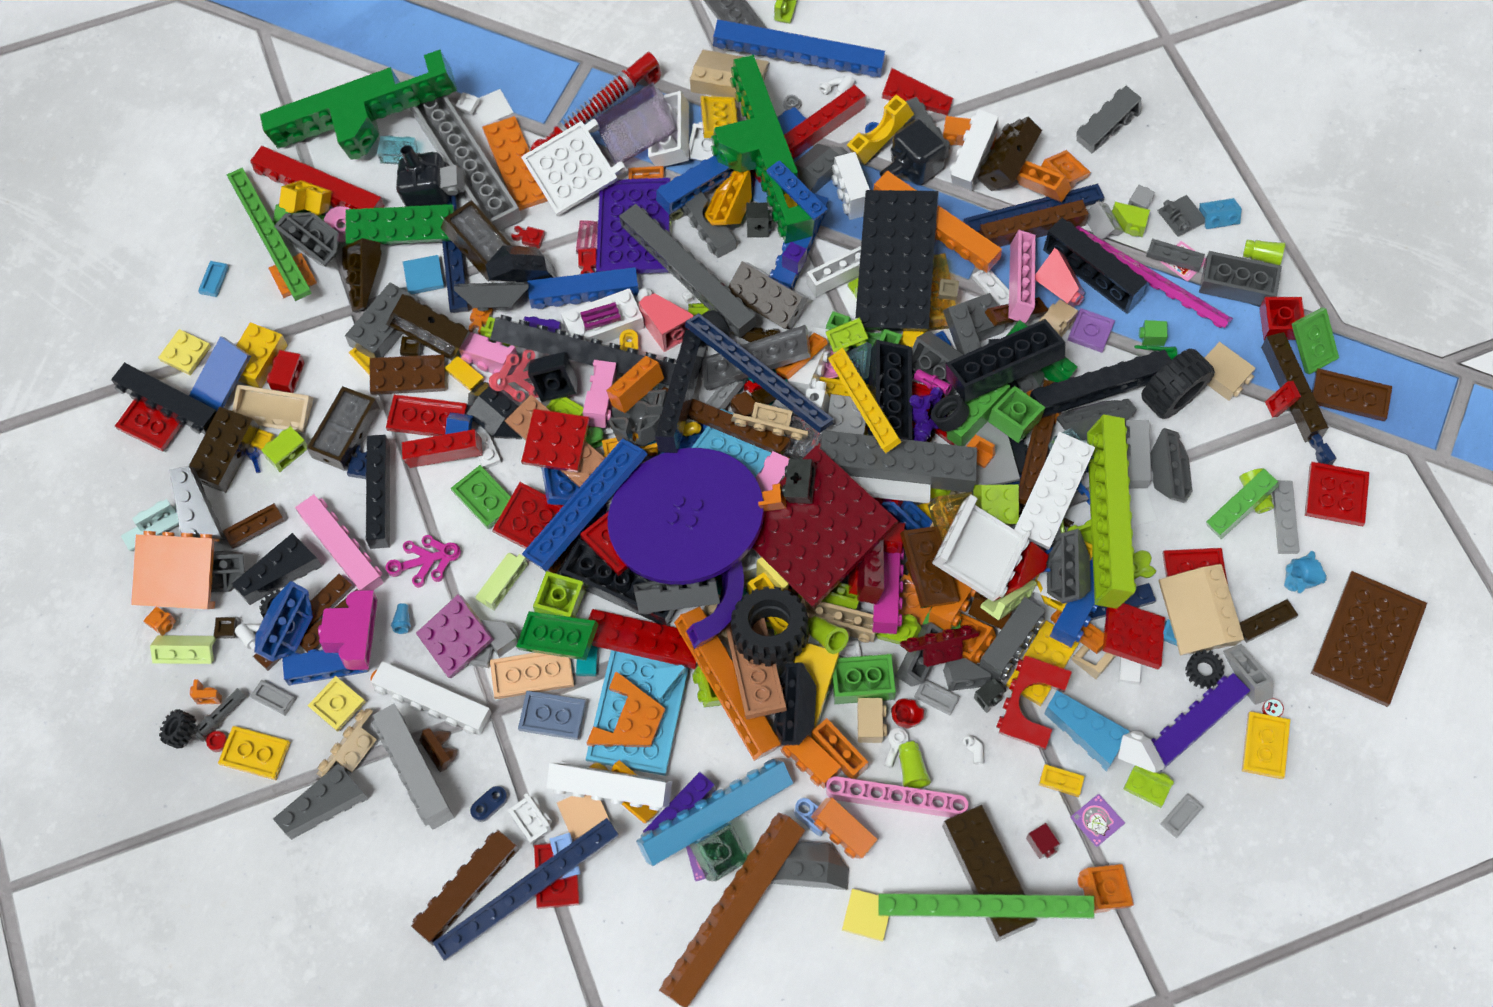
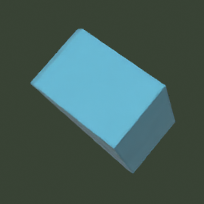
M677 665L653 669L658 703H663L686 674L684 666Z

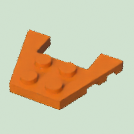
M615 672L609 686V691L627 696V700L614 732L611 733L593 726L587 740V745L651 747L664 716L665 708L621 674Z

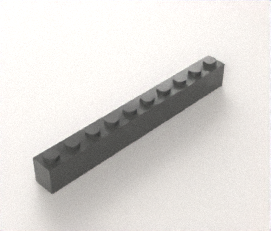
M634 204L619 216L621 227L709 310L719 313L725 320L728 328L739 339L756 326L754 311L750 308L747 309L739 297L731 294L730 289L726 285L723 286L714 274L711 275L704 264H699L691 252H687L679 241H675L666 229L663 230L656 219L650 218L644 208Z

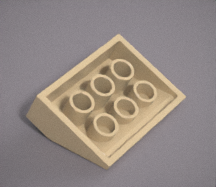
M703 49L694 64L690 77L691 92L718 97H734L736 100V89L732 88L730 82L732 77L731 67H733V59L743 56ZM756 59L764 81L769 61Z
M1221 564L1198 568L1158 580L1180 656L1196 653L1199 650L1202 652V650L1208 651L1235 646L1244 640Z

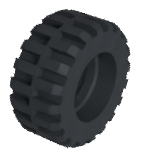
M1189 348L1166 363L1151 378L1142 390V400L1159 418H1170L1193 401L1212 380V377H1214V367L1196 349Z
M763 587V590L758 591V589L752 590V594H745L742 597V601L736 603L731 615L733 642L736 645L737 651L743 654L746 660L750 661L752 659L753 664L760 665L763 663L766 667H771V664L783 665L784 661L790 662L794 660V655H800L802 648L807 644L809 624L804 603H800L798 596H792V592L786 589L781 591L779 587H774V589ZM766 617H777L788 623V627L782 633L775 636H762L751 629L757 621Z

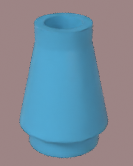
M404 603L397 605V610L391 623L393 632L397 634H406L411 628L409 606Z

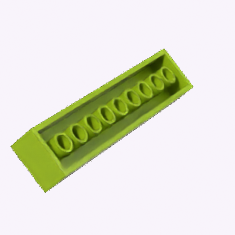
M1103 414L1087 432V444L1095 447L1088 463L1095 605L1117 609L1136 591V583L1134 582L1135 565L1133 564L1134 547L1132 546L1133 530L1131 529L1132 512L1130 511L1131 495L1129 494L1130 478L1128 477L1129 461L1127 460L1128 444L1126 443L1127 427L1125 426V418Z

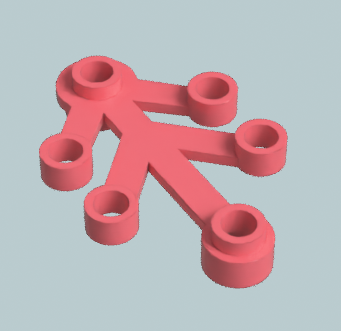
M525 350L520 362L518 355L508 354L500 372L490 376V387L495 391L504 390L512 396L513 400L522 402L525 399V393L515 390L507 384L515 382L526 390L529 395L535 398L539 397L537 392L535 395L533 394L534 386L524 380L529 378L528 370L524 371L530 360L535 359V352ZM530 352L531 356L528 359L527 354ZM517 365L513 374L507 375L511 366Z

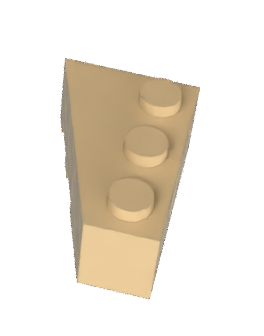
M1059 299L1056 304L1053 303L1050 306L1048 312L1039 321L1046 319L1062 337L1076 320L1078 310Z

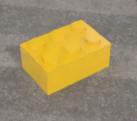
M249 323L236 346L251 355L238 381L256 388L264 386L267 381V375L273 368L274 357L278 355L279 350L285 351L288 346L282 334L254 323Z

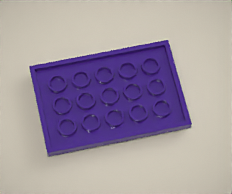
M670 178L618 179L599 191L596 272L636 267V274L669 272L621 227L619 216L634 204H637L640 208H644L650 218L656 219L663 230L666 229L670 233V215L656 201L657 189L661 185L669 183L671 181Z

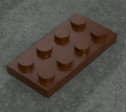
M444 355L370 358L371 395L446 391Z
M1317 368L1312 393L1318 406L1384 422L1387 419L1392 386Z
M933 526L902 531L900 535L920 607L927 608L957 603L959 597L953 576L932 564L943 542L939 527Z

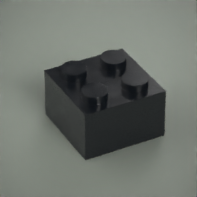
M565 352L530 360L528 375L541 402L577 394L578 379Z

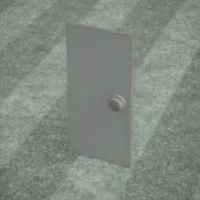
M955 409L949 411L947 416L951 415ZM987 422L976 435L995 445V456L985 468L979 465L976 466L975 485H1000L1019 481L1020 477L1008 436Z

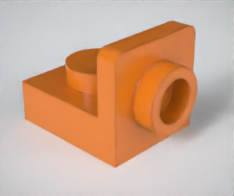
M157 606L143 620L147 626L161 636L169 632L176 622L170 613L164 612Z
M194 679L193 686L190 687V697L197 705L221 704L222 696L216 689L207 687L203 690V684L198 679Z

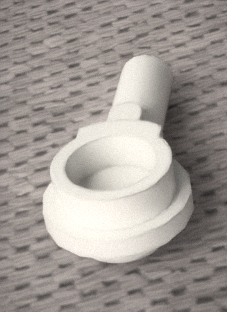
M901 728L891 730L888 735L891 747L884 765L890 768L893 766L899 745L908 742V734Z

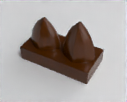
M429 727L422 731L419 741L438 771L442 772L454 760L458 750L441 746L448 740L450 736L449 731L438 730L432 732Z

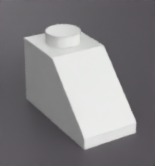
M1132 731L1123 735L1118 759L1154 773L1164 769V763L1151 739L1144 737V734L1138 731Z

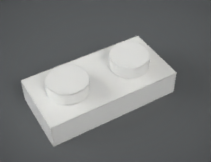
M485 430L478 432L482 438L483 455L478 456L482 467L488 469L500 464L501 460L489 433Z

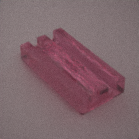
M580 220L576 254H578V249L595 248L598 221ZM584 225H587L584 247H581ZM593 225L591 246L588 248L590 228Z

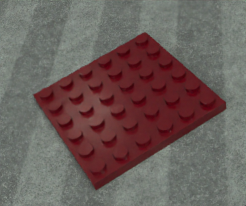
M817 445L803 458L812 459L816 465L812 504L789 503L786 500L785 509L764 511L761 531L752 546L813 608L899 523L897 519ZM786 477L779 482L782 486L786 484Z

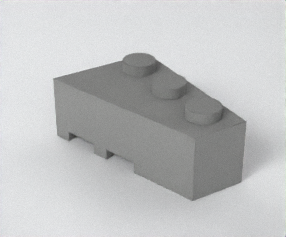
M1126 420L1129 489L1148 488L1150 481H1153V471L1150 468L1149 420Z

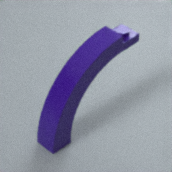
M741 560L721 574L720 604H717L714 612L707 618L693 623L686 632L694 649L711 641L732 620V611L735 609L736 603L741 601L743 595L744 574Z

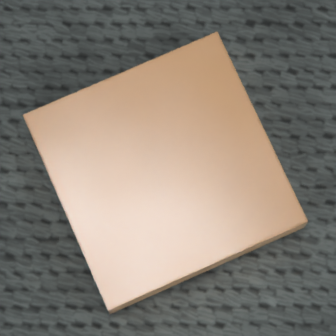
M584 795V797L570 796L557 802L573 841L605 818H608L602 802L591 799L590 795Z

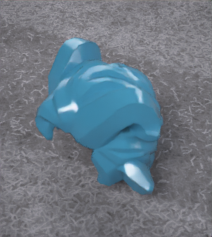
M1310 551L1308 555L1299 559H1292L1286 565L1284 582L1286 589L1293 592L1298 590V593H1302L1307 588H1312L1321 583L1324 584L1327 581V575L1323 571L1321 563L1315 559L1316 554L1314 551Z

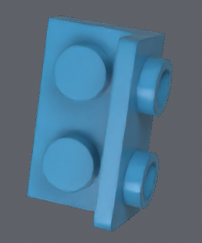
M1234 198L1199 204V210L1205 218L1204 227L1206 229L1240 224L1242 208Z

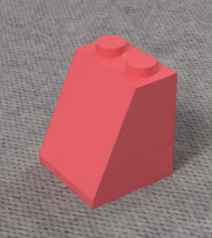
M1054 248L1035 274V280L1072 307L1079 306L1084 300L1083 295L1085 292L1065 255Z
M655 293L643 297L639 301V309L644 325L663 352L682 343L685 330H689L685 327V323L693 315Z

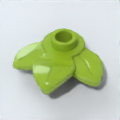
M1140 550L1133 554V564L1135 565L1134 579L1140 576L1150 578L1156 573L1155 568L1149 565L1152 557L1148 551Z

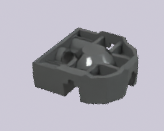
M666 389L649 391L642 398L646 402L638 401L626 413L612 406L613 418H609V423L618 442L623 438L636 446H646L649 442L656 440L655 434L668 393ZM634 433H637L639 437L636 438V441L633 440Z

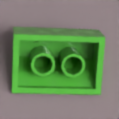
M892 655L838 658L832 677L834 704L857 703L858 698H882V701L894 700L896 691Z

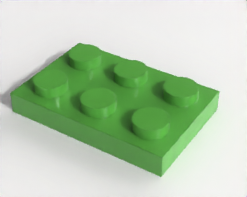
M1321 307L1292 323L1305 373L1311 374L1317 368L1320 369L1339 359L1326 308Z
M481 465L451 487V491L487 529L498 521L511 498Z

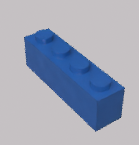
M313 649L308 651V653H293L282 658L284 680L288 686L332 679L335 676L344 677L368 672V670H349L344 667L339 653H325L324 650Z

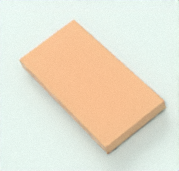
M529 653L490 660L495 699L526 695V691L544 692L574 687L571 659L567 657Z

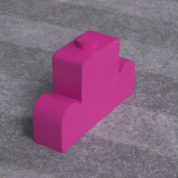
M374 590L351 592L346 598L348 608L324 609L322 625L318 627L319 642L324 652L339 653L344 667L349 670H369L378 602Z

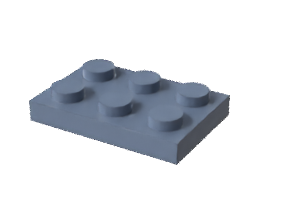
M526 691L518 730L578 740L586 700Z

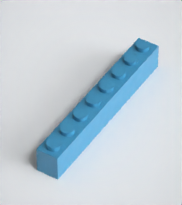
M768 760L764 763V767L749 771L745 778L736 779L726 789H719L713 792L712 797L696 802L694 804L695 807L690 810L680 811L677 817L671 821H663L659 824V828L644 832L636 842L646 863L654 866L794 783L783 761Z

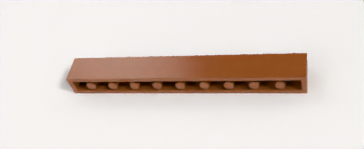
M778 812L771 820L769 827L761 835L753 851L748 854L747 860L736 872L734 879L724 890L718 903L713 906L711 913L705 922L701 924L693 940L688 943L687 949L681 958L676 961L674 968L668 977L664 979L659 991L679 1006L688 1007L805 832V829L791 817Z

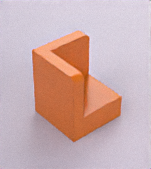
M976 434L966 446L977 448V465L985 468L995 456V445Z
M780 483L772 484L773 490L763 491V501L758 502V506L763 508L764 511L785 509L786 499L782 494L783 486Z

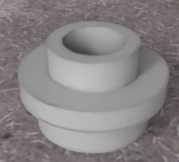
M788 95L783 101V107L786 110L793 107L798 110L800 108V100L795 95Z

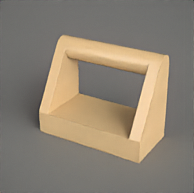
M1083 644L1071 660L1094 679H1097L1116 655L1106 652L1100 661L1093 665L1082 659L1090 650Z

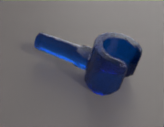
M254 446L255 451L249 453L248 449H246V454L252 460L255 471L258 474L261 472L258 464L260 454Z

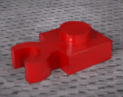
M514 226L515 232L519 234H511L512 240H522V245L540 248L545 236L544 230L528 226L526 230H523L520 226Z
M596 248L578 249V267L583 269L580 274L594 273L592 268H596Z

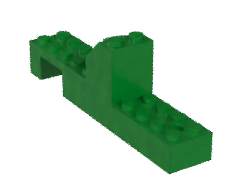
M439 49L424 55L428 73L400 82L392 68L389 67L261 113L260 119L264 133L277 149L295 142H301L312 136H318L329 130H335L338 144L350 160L367 155L380 135L377 119H382L388 115L416 107L419 104L433 101L444 95H450L457 91L452 69Z
M754 55L733 59L730 82L732 88L736 89L737 102L741 103L742 116L746 117L747 120L715 127L714 134L711 136L713 144L711 145L712 155L716 156L719 163L740 173L753 169L756 170L757 177H761L762 191L767 194L768 207H772L773 221L778 224L779 237H783L784 243L812 237L815 220L800 206L788 208L783 195L787 193L767 174V169L778 161H781L796 177L798 171Z

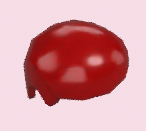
M906 698L897 700L891 709L893 721L899 727L905 729L917 726L924 718V709L916 704V700H908Z

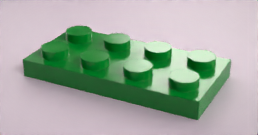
M529 611L516 648L522 651L586 660L598 623L594 620Z

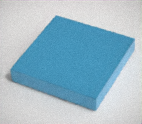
M438 255L403 261L407 291L411 295L444 288Z

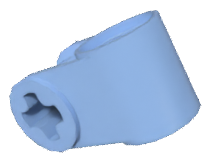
M807 798L799 799L794 809L796 818L803 822L813 833L822 836L823 832L814 825L815 821L811 818V815L818 806ZM805 805L809 808V812L806 814L801 813L798 808Z

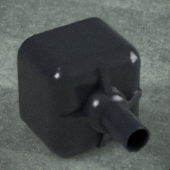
M915 119L894 135L891 148L892 163L880 172V177L888 170L895 176L900 173L903 174L914 184L920 185L925 183L944 167L946 154L944 142L921 120Z
M411 145L403 146L400 150L403 158L399 160L397 169L396 191L405 207L446 205L449 202L450 195L440 188V168L447 167L442 156L437 152L416 153Z

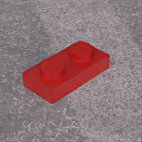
M1288 381L1270 396L1265 403L1272 417H1278L1300 399L1301 395L1294 381Z

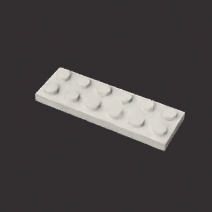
M1062 432L1058 433L1014 530L1022 535L1030 531L1031 533L1028 537L1030 542L1048 550L1050 549L1094 452V446Z

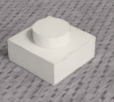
M463 92L455 107L459 111L472 115L480 101L478 97Z

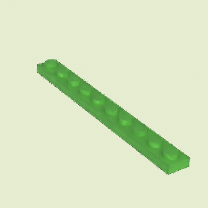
M243 167L226 174L294 300L297 301L312 294Z
M879 894L878 915L899 917L1094 919V896Z

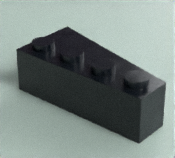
M291 533L235 580L232 586L251 605L264 598L266 594L267 596L270 595V591L280 587L283 588L290 581L298 577L302 578L313 569L321 568L322 565L317 557Z

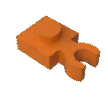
M493 307L486 311H478L477 308H473L470 316L472 323L469 325V332L479 328L478 334L481 335L480 329L483 327V324L486 325L488 317H491Z

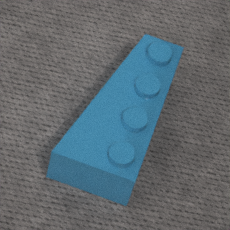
M1058 690L1055 692L1044 713L1063 732H1066L1077 745L1086 750L1093 760L1098 761L1106 772L1120 749L1123 735L1129 733V730Z

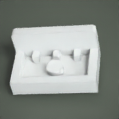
M528 793L524 795L525 798L508 809V812L532 845L552 831L549 825L552 821L546 812L541 814L538 809L540 804L534 796L530 798Z

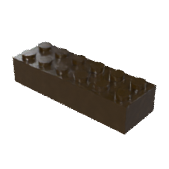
M982 805L944 820L942 828L974 895H1025ZM985 918L996 942L1030 928L1038 921L1037 918Z

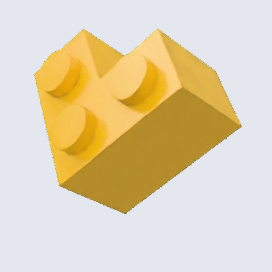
M302 180L281 186L279 207L289 213L308 210L315 215H321L329 211L332 191Z

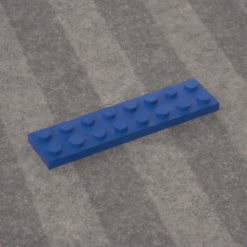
M622 438L525 549L522 555L546 572L648 454L640 447Z

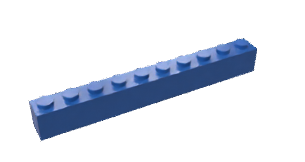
M717 19L713 35V46L720 49L726 48L736 52H747L752 55H763L769 58L800 62L805 65H817L821 68H833L837 71L843 70L854 74H865L870 77L881 76L885 50Z
M795 107L785 110L777 117L783 134H786L806 120ZM716 156L704 159L700 164L689 168L685 173L676 176L669 183L661 185L656 191V201L670 215L695 197L693 193L695 195L699 194L700 191L703 194L724 182L736 170L719 163Z

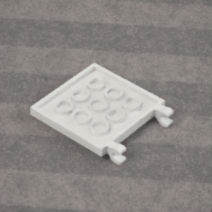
M595 119L585 125L581 121L521 156L557 216L618 180L616 175L626 172L622 161L610 167L590 133L600 129Z

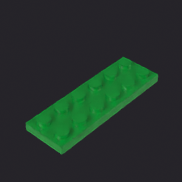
M452 204L345 209L346 245L361 238L381 242V244L451 241L441 229L444 218L454 212V206Z

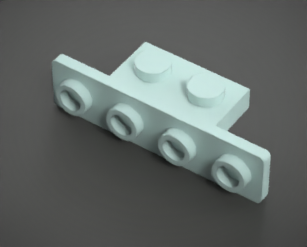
M166 499L157 502L146 511L139 512L137 516L132 518L137 527L124 533L121 537L128 550L133 551L135 549L136 534L143 535V531H156V535L159 536L162 532L179 525L176 505L172 506Z

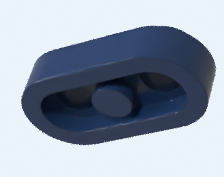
M494 786L485 792L471 805L470 813L473 819L478 822L487 821L506 804V791L500 786ZM495 793L500 794L497 799H493V795ZM479 807L484 808L483 812L478 813L477 809Z

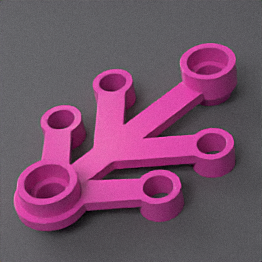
M425 535L421 540L423 546L439 550L438 552L431 553L414 545L412 541H406L403 544L404 551L407 554L414 553L420 557L402 563L395 559L390 560L386 564V571L390 576L396 577L404 570L422 565L417 575L412 578L413 585L420 588L425 584L424 578L433 563L442 559L437 569L431 572L433 581L440 582L444 577L443 572L449 562L457 560L461 554L460 547L456 543L443 544L434 540L432 536ZM430 539L431 542L426 544L425 541ZM408 545H412L411 549H406ZM449 551H454L452 555H448ZM393 568H398L397 571L392 572ZM436 573H440L438 578L434 577ZM417 579H422L420 583H415Z

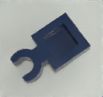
M1319 433L1313 435L1309 443L1316 450L1317 461L1333 465L1337 459L1328 444L1323 443Z
M359 445L356 448L357 457H351L347 475L348 477L366 479L367 451L361 453L362 448Z

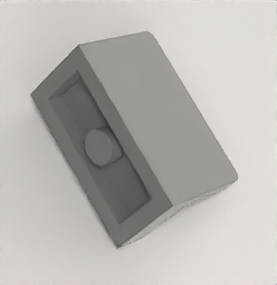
M1097 201L1087 210L1089 214L1087 224L1098 238L1104 240L1110 234L1119 236L1124 232L1108 204Z

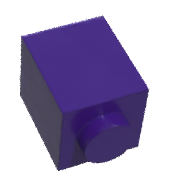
M790 242L782 254V267L796 274L800 272L807 261V249L793 242Z

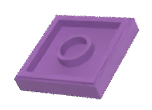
M1080 308L1067 341L1102 353L1115 320Z

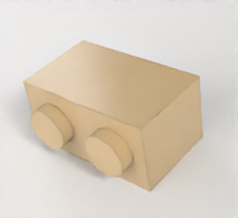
M858 698V743H882L883 736H887V724H883V717H886V705H882V698Z

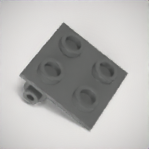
M1187 195L1175 201L1168 199L1163 203L1164 207L1157 210L1177 237L1205 223L1204 216Z

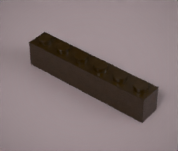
M1285 333L1267 336L1261 348L1279 387L1281 388L1288 381H1294L1301 395V398L1291 405L1289 409L1304 442H1309V440H1312V436L1318 433L1323 438L1329 427Z

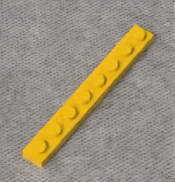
M842 347L831 355L828 360L880 447L887 453L902 441L849 355Z

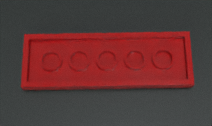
M592 609L588 620H594L598 623L592 646L696 669L697 662L677 628Z

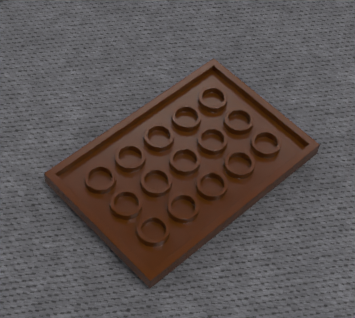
M1351 571L1310 674L1388 707L1392 701L1427 603Z

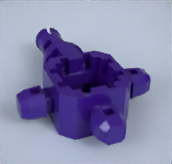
M934 387L930 395H912L909 401L913 406L912 420L916 423L912 430L913 441L926 442L931 436L932 429H938L931 415L930 417L927 415L928 412L926 410L930 407L932 412L935 404L941 400L943 394L941 388Z

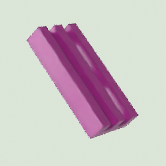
M616 302L580 312L586 331L621 321Z

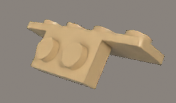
M757 402L754 404L752 417L733 413L731 421L735 422L737 426L746 427V425H749L758 431L769 430L779 436L784 434L790 435L795 440L806 439L809 433L805 430L789 427L793 411Z
M370 708L359 711L353 726L347 727L343 732L342 736L344 738L341 742H337L331 748L330 753L332 754L327 760L324 759L317 767L319 770L317 775L319 777H323L335 761L349 772H353L377 739L361 728L373 712Z

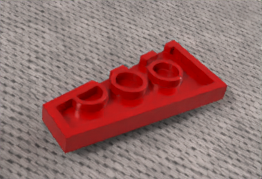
M891 68L882 93V99L889 101L895 95H898L904 101L917 97L920 103L924 104L926 110L947 116L953 102L952 97L894 68Z

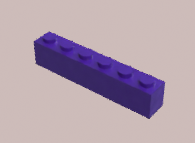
M1234 673L1229 677L1224 675L1216 683L1218 686L1214 690L1210 688L1202 695L1204 697L1203 700L1200 702L1196 700L1188 707L1190 711L1186 715L1182 712L1174 720L1176 723L1172 727L1167 725L1160 732L1162 736L1157 740L1155 738L1151 739L1164 763V769L1241 702L1251 691Z

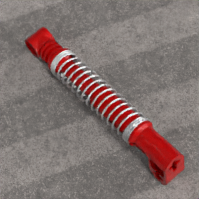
M648 51L629 68L620 71L617 74V78L613 77L614 80H609V84H605V88L601 87V91H597L596 95L592 94V99L588 98L590 104L584 101L586 107L580 105L581 111L576 108L577 115L572 112L573 118L567 115L569 121L563 119L565 125L559 122L549 136H546L545 139L536 140L531 146V151L581 121L583 124L589 123L588 121L590 119L593 120L592 117L594 116L597 121V117H601V113L605 114L606 110H610V107L614 106V103L622 100V96H626V92L630 93L641 79L645 80L649 85L656 84L661 78V70L655 56Z

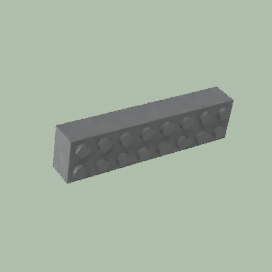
M822 431L820 449L849 476L929 484L930 488L969 493H972L976 483L977 448L900 439L902 441L900 444L885 453L874 436Z

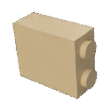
M1221 342L1205 357L1214 367L1215 371L1214 377H1212V380L1207 385L1228 401L1233 396L1238 397L1243 391V385H1249L1255 377L1253 373L1256 368Z

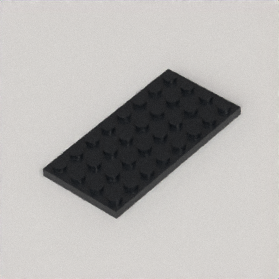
M866 190L855 319L861 318L865 330L929 331L939 199L938 191Z

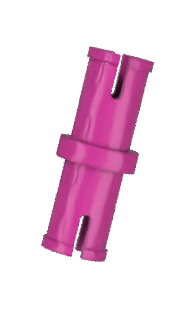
M921 369L915 372L914 380L927 385V388L932 390L934 387H939L945 395L950 393L952 385L938 379V376L930 375Z

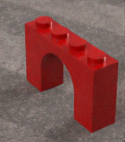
M1025 655L1023 660L1019 659L1016 671H1019L1017 679H1012L1009 688L1012 690L1010 698L1006 697L1003 709H1006L1004 717H999L996 728H999L998 734L1045 750L1052 729L1026 719L1019 708V697L1026 688L1032 685H1043L1064 693L1072 671Z

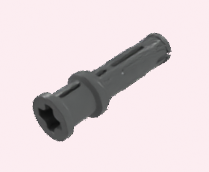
M236 688L210 715L207 714L203 717V720L193 729L195 731L194 735L202 742L205 741V737L213 729L216 730L219 726L218 723L246 696Z

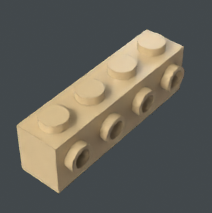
M802 597L801 603H804L808 619L818 616L838 627L844 628L848 632V638H858L859 641L864 643L874 642L876 633L872 632L873 614L822 601L813 608Z

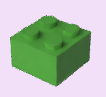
M1014 386L992 408L988 422L1019 443L1039 423L1045 407Z

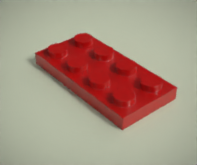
M394 395L386 430L433 437L445 435L446 420L449 414L458 413L466 415L467 403Z

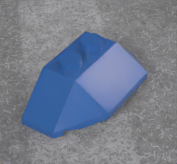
M290 581L273 599L255 635V653L270 661H275L296 652L313 618L311 603L308 597L309 591Z

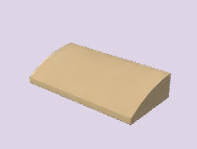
M237 385L232 411L254 419L259 426L282 430L291 426L296 432L304 433L311 412L313 397Z

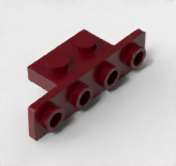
M962 625L960 628L953 630L945 629L939 633H927L922 637H909L907 640L900 641V646L908 652L923 649V664L929 667L962 659V640L979 637V632L970 625Z

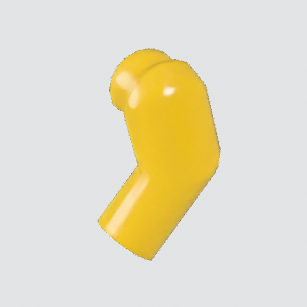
M693 421L685 424L682 435L690 436L694 433H699L701 425Z

